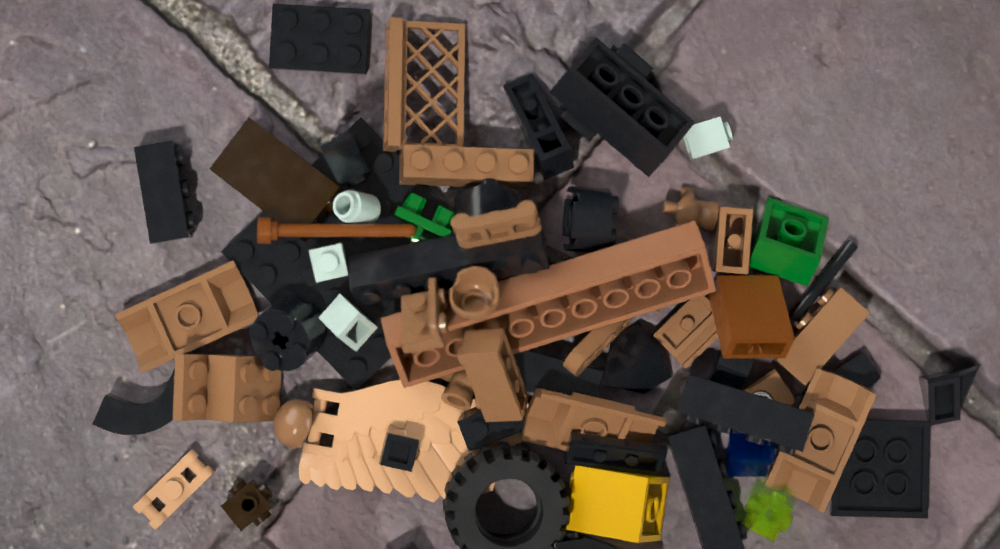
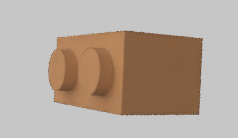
M719 207L715 226L712 272L748 274L753 209Z

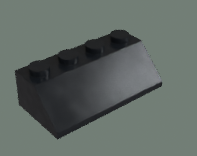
M597 37L549 91L561 104L565 105L648 177L665 161L695 123L694 120Z

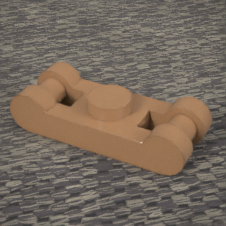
M529 200L519 203L517 208L492 211L472 217L460 213L451 220L458 244L462 248H473L534 236L542 229L541 221L537 216L536 206Z

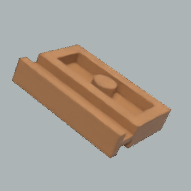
M705 295L687 300L652 334L685 369L718 338L711 304Z

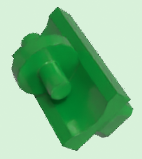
M411 193L403 206H398L394 215L395 218L417 227L416 234L413 237H406L411 240L410 244L432 240L423 235V231L438 238L450 236L452 230L449 229L454 212L438 206L432 221L420 216L427 200Z

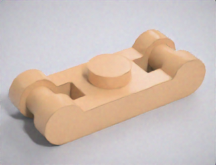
M193 448L133 506L138 514L142 512L150 520L148 524L154 530L215 472L209 465L205 466L197 458L199 455ZM187 467L196 475L192 481L182 473ZM157 497L166 505L160 512L151 504Z

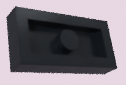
M480 412L457 422L470 452L523 431L525 415L523 421L485 422L483 414Z

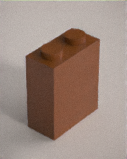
M763 274L717 275L714 281L716 292L710 293L708 296L723 358H786L795 338L779 276Z

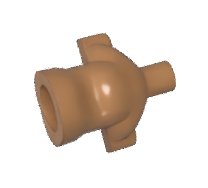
M687 186L681 187L682 192L679 195L681 199L678 203L664 201L662 213L676 217L677 222L674 224V227L696 221L699 228L710 232L714 230L719 211L718 201L695 199L694 188Z
M461 370L439 377L449 382L447 388L442 393V401L457 409L469 410L473 402L474 391L467 384L466 371Z

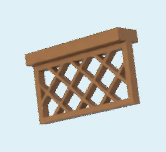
M390 17L385 24L383 151L396 152L401 150L403 145L463 147L465 24L404 21L403 18ZM408 29L420 30L429 40L416 50L407 41ZM429 31H438V32H436L434 35H432ZM443 31L457 32V45L450 52L436 39ZM430 43L444 55L434 67L420 54ZM407 49L412 53V56H410L408 59ZM455 51H457V60L452 56ZM414 58L428 70L417 82L407 73V65ZM447 59L457 69V76L449 84L436 71ZM430 75L444 87L433 99L419 86ZM407 82L412 86L408 91ZM455 83H456V92H455L454 89L451 87V86L454 85ZM414 89L427 102L417 114L406 105V97ZM446 91L456 100V109L448 116L435 103ZM430 106L443 119L432 131L419 118ZM406 113L411 117V119L407 123ZM455 114H456V124L451 120V118H452ZM414 121L427 134L419 143L406 142V128ZM445 123L456 132L455 144H443L435 135ZM429 138H431L434 143H425V142H426Z

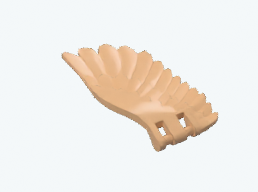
M398 379L344 393L313 388L312 398L315 399L313 411L311 410L312 427L309 431L307 442L303 443L299 463V478L304 484H309L310 480H312L319 487L326 483L335 490L343 486L345 489L353 491L358 484L363 490L372 492L376 486L383 493L390 494L394 488L405 497L412 498L417 493L423 499L434 503L439 497L445 498L444 489L447 481H451L453 477L451 472L456 465L461 467L465 462L464 457L470 452L473 455L481 452L480 448L468 451L457 422L480 413L481 409H477L475 397H473L471 408L467 411L449 406L441 399L442 393L447 387L429 381L403 388L401 380ZM327 401L339 403L337 415L325 413ZM527 402V406H526V410H525V414H524V415H526V411H527L528 406H529L528 402ZM522 431L489 445L493 448L498 447V442H508L510 446H516L517 443L522 441ZM386 432L419 440L412 472L379 465ZM322 433L334 435L332 447L320 445ZM495 483L488 486L481 494L493 491Z

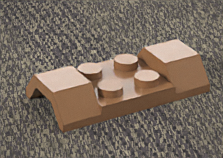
M233 260L115 314L130 341L141 373H144L175 359V354H186L252 324L259 316V312L243 275Z
M817 368L799 407L800 409L815 413L803 452L796 450L795 455L780 451L765 486L790 494L809 503L818 511L825 513L877 394L865 386L834 372Z
M536 388L526 411L521 437L522 441L564 451H566L571 432L651 443L658 426L665 427L667 422L664 417L635 411V406L575 392L570 396Z

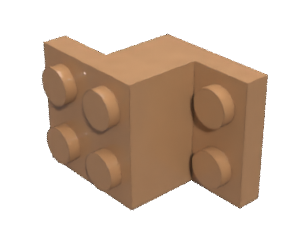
M175 354L173 420H211L233 423L274 421L277 410L280 408V370L270 371L266 369L258 356Z

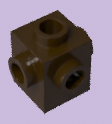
M243 479L228 491L232 497L221 505L234 524L242 531L252 522L257 527L272 515L268 509L274 504L271 501L274 495L263 481L258 484L253 479L247 484ZM247 498L253 500L254 507L247 506L245 500Z

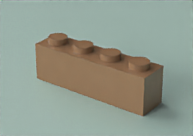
M403 145L399 153V185L474 187L479 185L482 180L495 179L500 185L511 189H528L534 182L533 149Z

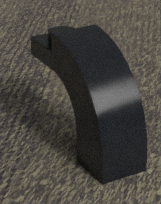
M175 368L165 390L152 402L133 403L111 393L105 394L92 424L116 434L140 435L155 431L172 422Z

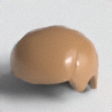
M477 266L459 271L457 279L449 291V299L453 311L464 319L476 321L491 315L497 308L500 300L496 276L487 268Z
M294 399L284 403L277 410L273 421L274 434L281 444L292 449L303 447L302 442L306 439L312 427V412L310 408H313V404L304 400Z

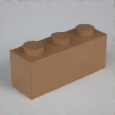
M836 287L834 290L828 288L817 300V303L820 304L813 314L807 312L795 325L799 330L794 334L795 340L786 358H773L801 385L806 386L809 383L816 369H821L870 314L842 287Z
M504 329L465 331L463 342L457 349V357L459 363L464 366L467 384L474 391L476 407L481 409L485 422L523 421L529 396Z

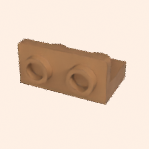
M429 278V291L401 296V346L405 354L444 347L443 333H448V322L446 314L443 313V308H448V300L445 289H439L436 278Z

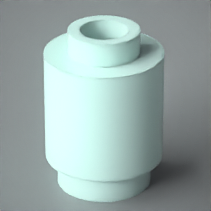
M346 190L338 194L333 202L335 215L341 221L351 224H374L378 220L381 211L380 202L374 195L354 190Z

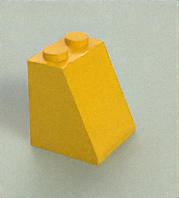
M575 465V470L571 473L569 487L572 491L570 505H568L570 520L566 530L635 543L661 541L670 477Z

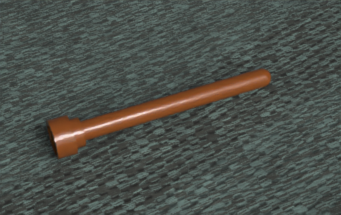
M258 217L257 221L258 244H271V240H278V237H413L416 234V228L412 224H278V221H271V217Z

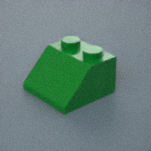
M768 197L751 244L749 267L808 287L821 260L829 217Z

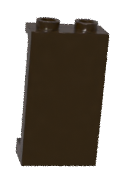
M251 118L246 120L209 168L275 221H278L279 224H323L322 222L329 213H334L333 202L336 196L344 192L341 187ZM297 237V238H299L300 240H302V241H304V242L306 243L309 239L313 240V239H315L316 237Z

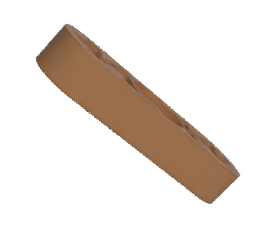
M632 318L592 330L570 352L563 366L575 376L581 374L628 326Z

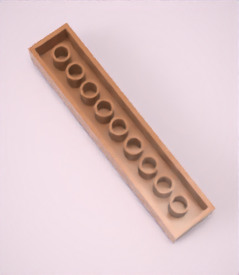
M692 221L550 265V269L541 270L534 274L526 273L497 282L500 291L499 304L491 315L479 321L460 317L453 311L450 304L451 301L447 297L448 308H443V313L447 317L448 333H443L444 347L405 354L401 346V312L383 317L381 322L387 347L403 388H407L465 370L463 364H460L458 361L457 349L463 342L465 331L504 329L513 354L710 294L716 292L703 239L696 221Z

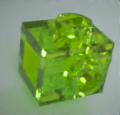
M771 489L767 494L760 490L758 495L752 494L744 508V511L748 513L742 523L748 529L774 543L779 532L784 533L790 526L793 515L790 513L793 508L785 504L788 498L779 492ZM772 509L771 516L765 517L766 511Z

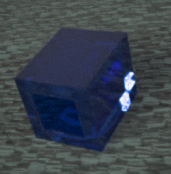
M732 433V435H729L726 446L728 477H767L769 465H774L775 463L774 445H769L767 440L764 441L763 445L745 440L746 433Z

